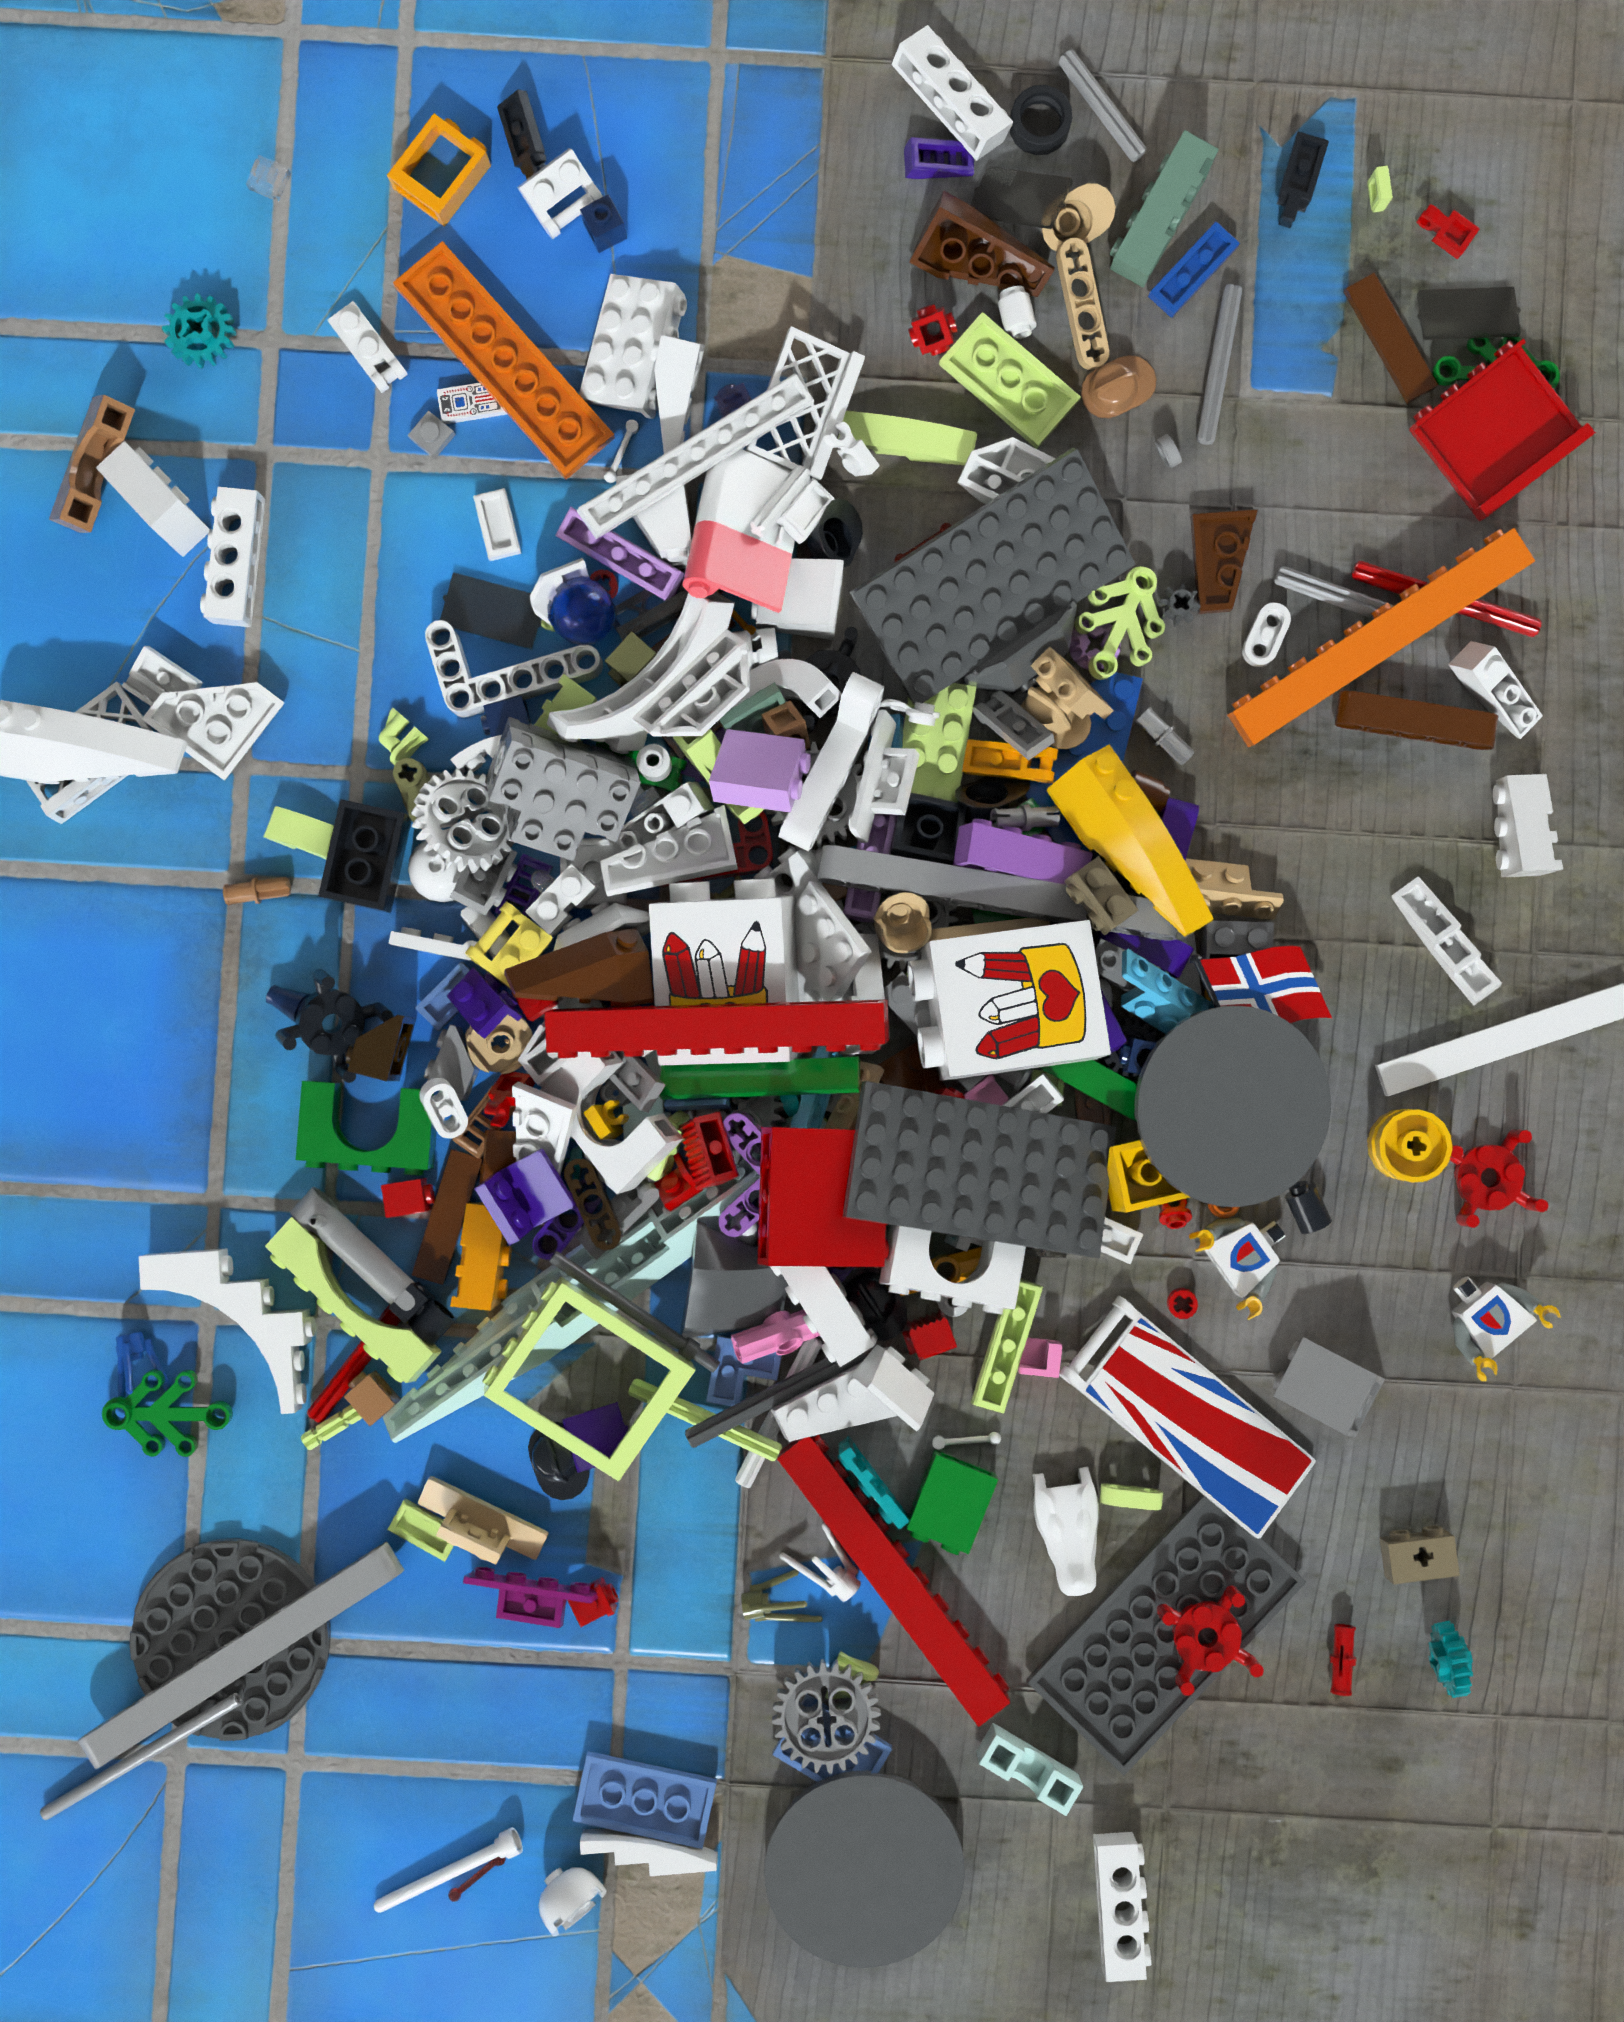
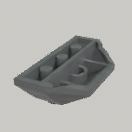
M1071 601L997 655L966 675L964 684L991 692L1001 690L1009 695H1013L1019 690L1024 694L1028 692L1030 687H1035L1038 684L1035 679L1039 675L1031 665L1049 647L1063 658L1067 656L1070 650L1077 608L1075 602Z

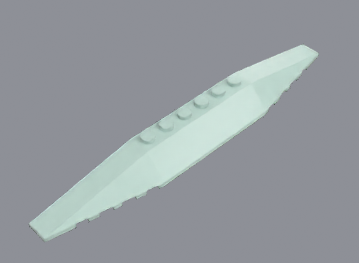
M792 1117L787 1118L786 1123H777V1127L791 1128ZM824 1119L822 1121L820 1129H824L826 1125ZM753 1151V1157L760 1161L761 1155ZM741 1156L740 1164L736 1165L739 1177L726 1183L703 1189L702 1192L671 1212L664 1206L659 1196L658 1200L623 1234L620 1245L614 1249L607 1250L597 1260L588 1253L582 1244L565 1256L631 1301L693 1256L697 1220L706 1223L708 1228L721 1233L718 1222L721 1213L752 1185L760 1175ZM754 1190L750 1193L751 1203L759 1196L760 1190ZM742 1201L738 1204L742 1205L744 1208L739 1213L743 1212L746 1209ZM730 1213L727 1214L730 1218L727 1222L728 1225L731 1223L734 1217ZM551 1265L508 1296L501 1303L504 1307L491 1320L486 1317L476 1327L479 1331L466 1344L460 1342L453 1349L455 1354L442 1367L437 1364L427 1374L429 1379L418 1390L413 1387L382 1417L391 1440L396 1443L483 1396L485 1384L482 1380L492 1365L498 1367L505 1356L501 1353L505 1345L512 1337L515 1339L519 1337L524 1329L521 1327L524 1318L531 1309L537 1311L544 1301L540 1298L541 1294L551 1281L556 1283L559 1277L562 1276L615 1312L618 1308L555 1265ZM565 1302L511 1380L548 1361L599 1323Z

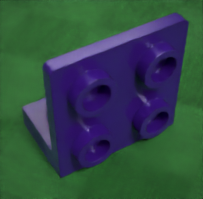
M539 1149L497 1171L474 1188L509 1246L521 1240L534 1227L564 1213L576 1205L572 1195L543 1149Z

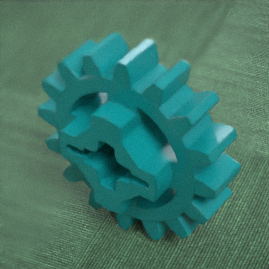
M196 293L194 301H190L185 295L183 296L184 304L182 306L176 303L172 304L175 310L173 315L165 313L164 317L170 322V325L162 326L163 332L169 336L164 342L169 348H173L172 354L177 359L182 358V361L187 366H190L195 361L199 368H203L207 360L213 366H216L215 357L219 355L221 358L226 359L227 355L223 350L226 347L234 348L235 346L229 339V337L237 335L236 330L230 326L235 321L230 313L226 314L227 308L222 303L217 304L212 296L209 295L206 301H204L203 297ZM201 328L203 331L198 334L196 331Z
M1450 1621L1433 1623L1431 1625L1432 1632L1430 1633L1432 1641L1428 1642L1430 1649L1428 1657L1431 1668H1433L1436 1674L1437 1681L1442 1683L1443 1687H1446L1447 1694L1451 1695L1452 1698L1467 1696L1471 1693L1470 1687L1472 1686L1469 1677H1473L1471 1651L1468 1650L1464 1637L1459 1636V1632L1455 1631L1453 1623H1450Z

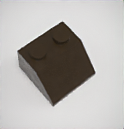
M396 1015L356 1038L355 1044H350L346 1054V1063L349 1064L348 1071L386 1082L400 1081L417 1018Z

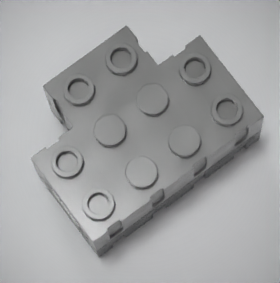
M508 717L486 776L489 801L510 806L507 814L510 841L571 861L575 859L578 844L582 841L585 832L593 835L598 834L606 839L617 842L641 784L633 758L616 755L610 750L595 745L590 746L580 740L577 742L565 741L550 730L532 724L521 723L520 720Z

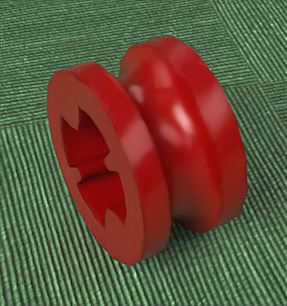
M601 569L591 574L589 579L595 599L600 602H608L614 599L618 593L619 586L613 573ZM605 578L609 579L610 591L605 593L602 590V593H598L596 582L599 579H602L603 582H605Z
M1177 1288L1169 1294L1167 1307L1176 1318L1188 1319L1196 1313L1198 1300L1189 1289ZM1178 1296L1184 1299L1190 1297L1191 1302L1187 1303L1190 1308L1184 1312L1181 1308L1178 1310L1174 1309V1305H1177L1175 1299Z

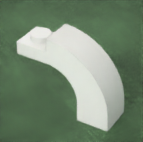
M779 659L764 663L750 671V691L733 707L775 682L785 700L795 699L802 701L821 718L841 699L842 693L812 664L796 659Z

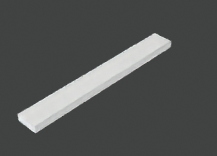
M795 373L578 507L577 512L595 539H598L811 406L814 399Z
M1624 983L1377 1064L1375 1068L1385 1096H1391L1623 1019Z

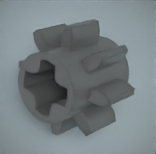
M1184 583L1175 592L1171 587H1168L1165 590V594L1169 599H1160L1158 602V606L1164 607L1165 611L1161 619L1169 618L1173 620L1174 627L1182 619L1187 623H1191L1194 618L1190 611H1198L1201 607L1200 604L1194 603L1197 591L1190 593L1185 590ZM1175 602H1184L1185 606L1183 608L1175 609L1173 606Z

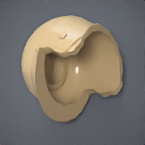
M910 892L898 893L882 902L874 916L875 932L881 943L897 953L913 952L923 947L928 942L932 933L928 904L921 896Z

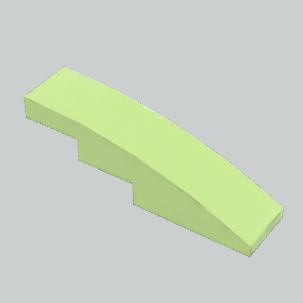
M846 411L843 421L849 425L856 440L861 439L868 449H872L876 454L906 456L910 461L965 465L970 453L974 451L977 433L974 431L910 418Z

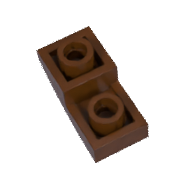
M485 1131L480 1184L492 1174L516 1162V1157H513L516 1131Z

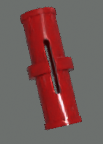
M1335 1624L1334 1648L1329 1662L1333 1663L1330 1693L1340 1696H1351L1353 1666L1356 1665L1357 1657L1353 1656L1356 1627L1348 1624Z

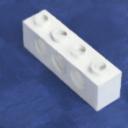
M928 25L899 44L891 65L976 161L1004 142L1013 121L1007 112L987 93L985 87L966 69L963 62L957 59L944 44L943 40Z
M218 487L217 497H213L211 502L214 525L213 529H210L208 532V547L211 549L210 561H206L204 566V578L207 581L206 594L203 593L201 596L200 608L201 612L204 613L203 617L213 624L241 627L252 626L265 498L257 490ZM235 519H241L240 527L235 531H229L230 523ZM231 551H237L238 556L236 560L226 564L225 558L227 554ZM228 583H234L233 592L228 596H222L223 587Z
M1133 1832L1093 1834L1101 1963L1106 1982L1147 1980L1146 1966H1151V1953L1149 1944H1144V1933L1149 1932L1147 1911H1142L1141 1899L1147 1898L1145 1878L1140 1877L1139 1865H1144L1142 1843L1137 1844ZM1120 1867L1128 1869L1127 1874L1123 1877L1113 1876L1114 1871ZM1122 1901L1130 1902V1906L1124 1911L1115 1909L1117 1904ZM1124 1935L1133 1937L1127 1944L1117 1943Z

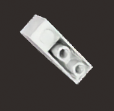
M1470 641L1448 664L1463 686L1491 713L1497 714L1499 716L1498 720L1518 739H1521L1543 716L1495 646Z
M686 782L623 825L617 842L610 841L617 852L620 853L637 844L644 845L657 839V835L665 831L670 833L686 826L687 821L698 816L701 819L714 811L715 808L698 782Z

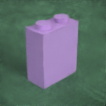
M727 729L709 779L713 802L791 812L795 799L799 800L802 794L803 784L801 779L803 773L807 774L810 769L811 756L806 753L804 739Z

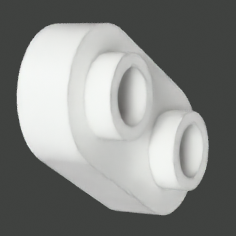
M1269 603L1258 612L1242 648L1243 657L1251 666H1266L1276 657L1291 622L1290 612L1284 605ZM1267 617H1274L1277 625L1275 627L1269 626ZM1254 646H1260L1263 649V656L1255 655L1253 651Z
M434 1078L427 1081L422 1086L419 1096L432 1125L438 1134L444 1138L450 1139L461 1135L468 1125V1117L455 1090L443 1078ZM440 1090L438 1094L432 1096L434 1092ZM452 1115L450 1119L444 1120L445 1117Z

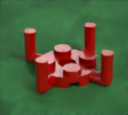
M1512 1129L1508 1132L1500 1146L1480 1145L1467 1150L1464 1154L1462 1147L1452 1145L1450 1161L1456 1164L1454 1178L1456 1179L1458 1193L1465 1201L1456 1216V1222L1459 1225L1475 1228L1480 1223L1478 1216L1474 1215L1477 1208L1489 1211L1502 1210L1514 1201L1527 1210L1547 1211L1548 1202L1546 1200L1533 1198L1522 1191L1525 1170L1517 1157L1512 1153L1518 1143H1529L1532 1140L1530 1131ZM1487 1168L1493 1169L1496 1173V1181L1489 1187L1485 1186L1481 1181V1174Z
M1228 1586L1218 1603L1202 1601V1603L1191 1604L1185 1607L1181 1612L1167 1604H1160L1157 1607V1614L1163 1623L1167 1626L1173 1625L1174 1644L1178 1654L1184 1660L1175 1676V1682L1185 1696H1190L1194 1693V1686L1190 1678L1195 1669L1219 1672L1234 1659L1246 1666L1254 1677H1261L1264 1673V1669L1256 1657L1240 1648L1242 1631L1237 1620L1229 1610L1232 1605L1242 1607L1245 1603V1598L1235 1586ZM1204 1628L1215 1630V1638L1209 1644H1202L1198 1641V1634Z

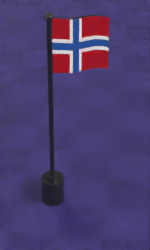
M1300 946L1269 947L1226 958L1202 959L1203 957L1200 954H1194L1190 958V963L1195 964L1214 1008L1220 1006L1254 1007L1273 1013L1289 1023L1312 1018L1332 1019ZM1298 1181L1289 1188L1290 1192L1285 1195V1199L1301 1234L1319 1231L1332 1222L1316 1184Z

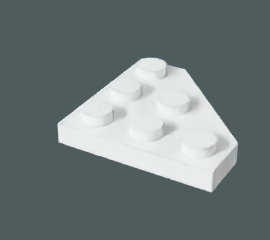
M258 682L165 692L160 694L142 720L161 734L185 740L187 742L185 752L225 781L285 703Z
M809 881L795 904L799 1001H840L872 951L821 882Z

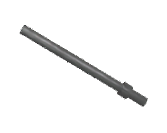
M557 1250L549 1259L550 1263L677 1348L678 1354L687 1360H695L712 1373L719 1366L720 1361L702 1350L700 1343L691 1337H683Z

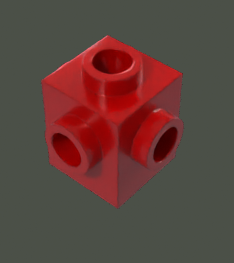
M935 304L917 310L918 316L912 319V327L908 329L914 348L920 347L922 355L930 352L932 356L949 350V345L954 342L953 333L958 331L952 312L946 314L944 306L936 309ZM931 322L938 323L940 331L936 334L930 333L928 331V324Z

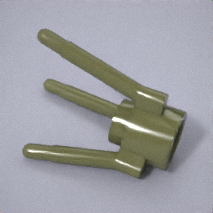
M796 1569L763 1583L750 1585V1592L742 1593L741 1595L745 1620L755 1619V1622L765 1620L822 1622L823 1618L817 1615L772 1613V1611L807 1607L806 1601L771 1603L770 1594L763 1593L764 1590L797 1576L799 1571Z

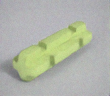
M349 1405L342 1410L343 1412L339 1411L315 1426L316 1429L312 1428L302 1434L301 1440L308 1450H312L320 1445L322 1440L330 1439L349 1427V1423L352 1425L362 1419V1417Z

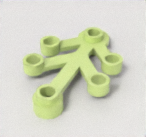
M1141 566L1135 567L1127 573L1125 581L1107 586L1103 585L1096 590L1102 594V600L1096 598L1095 591H1092L1087 596L1091 605L1099 607L1105 604L1109 598L1128 594L1121 606L1093 614L1084 612L1075 619L1074 626L1080 634H1088L1098 626L1114 622L1101 652L1094 655L1089 661L1088 669L1094 678L1105 680L1115 674L1118 662L1114 655L1126 630L1133 648L1130 652V661L1135 666H1143L1152 659V651L1146 645L1143 633L1150 639L1157 638L1165 631V623L1159 618L1152 597L1157 587V577L1151 569ZM1136 579L1143 583V589L1137 585ZM1139 602L1147 620L1143 624V633L1135 612ZM1082 618L1088 620L1089 628L1083 626ZM1151 623L1157 626V633L1151 630ZM1138 651L1143 652L1145 656L1144 660H1140L1138 658ZM1097 662L1104 666V672L1098 670Z

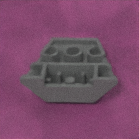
M697 1220L692 1266L680 1335L685 1338H693L761 1325L770 1315L784 1311L787 1294L785 1287L788 1286V1283L782 1274L776 1276L770 1266L757 1264V1245L750 1246L734 1239V1237L710 1229L706 1223Z

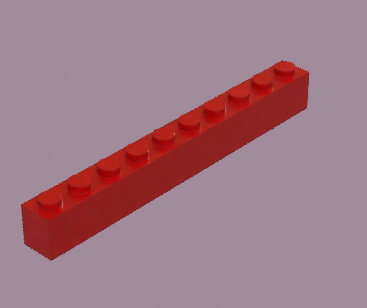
M888 999L563 1008L544 1012L546 1052L557 1053L558 1058L578 1057V1052H590L591 1057L595 1058L611 1056V1051H623L625 1057L643 1056L644 1050H657L658 1056L677 1055V1049H690L691 1055L711 1054V1049L724 1048V1054L744 1053V1048H758V1053L778 1052V1047H791L792 1052L801 1053L811 1052L812 1046H825L828 1052L846 1051V1045H860L861 1051H875L881 1049L880 1044H886L889 1041Z
M819 1434L792 1441L781 1450L777 1460L973 1721L980 1727L1011 1703L1007 1693L1010 1690L1009 1685L999 1672L994 1675L988 1668L987 1664L990 1663V1660L980 1646L973 1648L966 1639L970 1634L959 1619L954 1622L948 1615L947 1611L950 1607L941 1594L938 1592L933 1595L927 1587L930 1581L919 1566L913 1568L906 1559L910 1554L899 1539L893 1542L886 1532L890 1529L886 1521L879 1513L872 1514L866 1506L870 1502L868 1497L859 1486L856 1488L851 1486L846 1479L850 1474L841 1461L838 1459L833 1462L827 1454L830 1448L823 1437Z

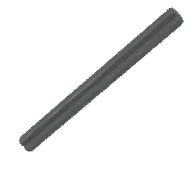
M865 1351L842 1367L838 1365L837 1361L831 1363L828 1358H825L686 1429L685 1436L690 1446L695 1448L863 1362L867 1357V1353Z

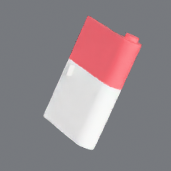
M740 449L706 471L683 580V587L691 596L705 598L721 589L779 613L782 610L795 540L777 522L764 537H759L750 531V522L792 472L791 470Z

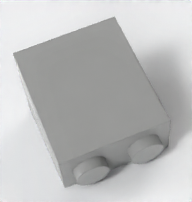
M1303 1337L1301 1342L1296 1341L1288 1354V1359L1291 1362L1286 1372L1280 1371L1273 1384L1276 1392L1273 1397L1346 1436L1356 1438L1385 1379Z

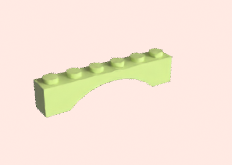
M293 1217L265 1245L272 1253L270 1255L271 1260L280 1268H287L295 1275L293 1281L304 1291L308 1292L310 1290L318 1298L316 1303L328 1314L334 1313L342 1321L340 1326L346 1333L352 1337L357 1335L365 1343L363 1348L371 1357L376 1360L380 1358L388 1365L387 1372L400 1383L403 1381L405 1383L416 1381L442 1352L435 1344L432 1346L423 1341L411 1328H401L386 1324L368 1315L355 1305L342 1290L333 1274L326 1244L315 1233L301 1226Z

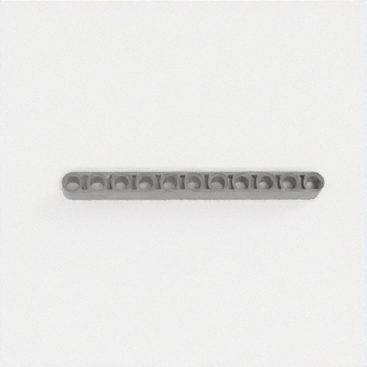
M825 845L822 847L817 880L826 884L890 895L910 892L921 896L926 901L1056 923L1087 920L1086 915L1088 913L1080 903L1076 904L1071 900L1066 892V887H1068L1066 884L841 846ZM1131 895L1128 896L1139 910L1110 931L1167 941L1176 940L1177 929L1153 908L1154 904L1148 898Z
M384 1542L86 1733L78 1740L80 1746L94 1768L98 1769L390 1582L405 1569L388 1542Z

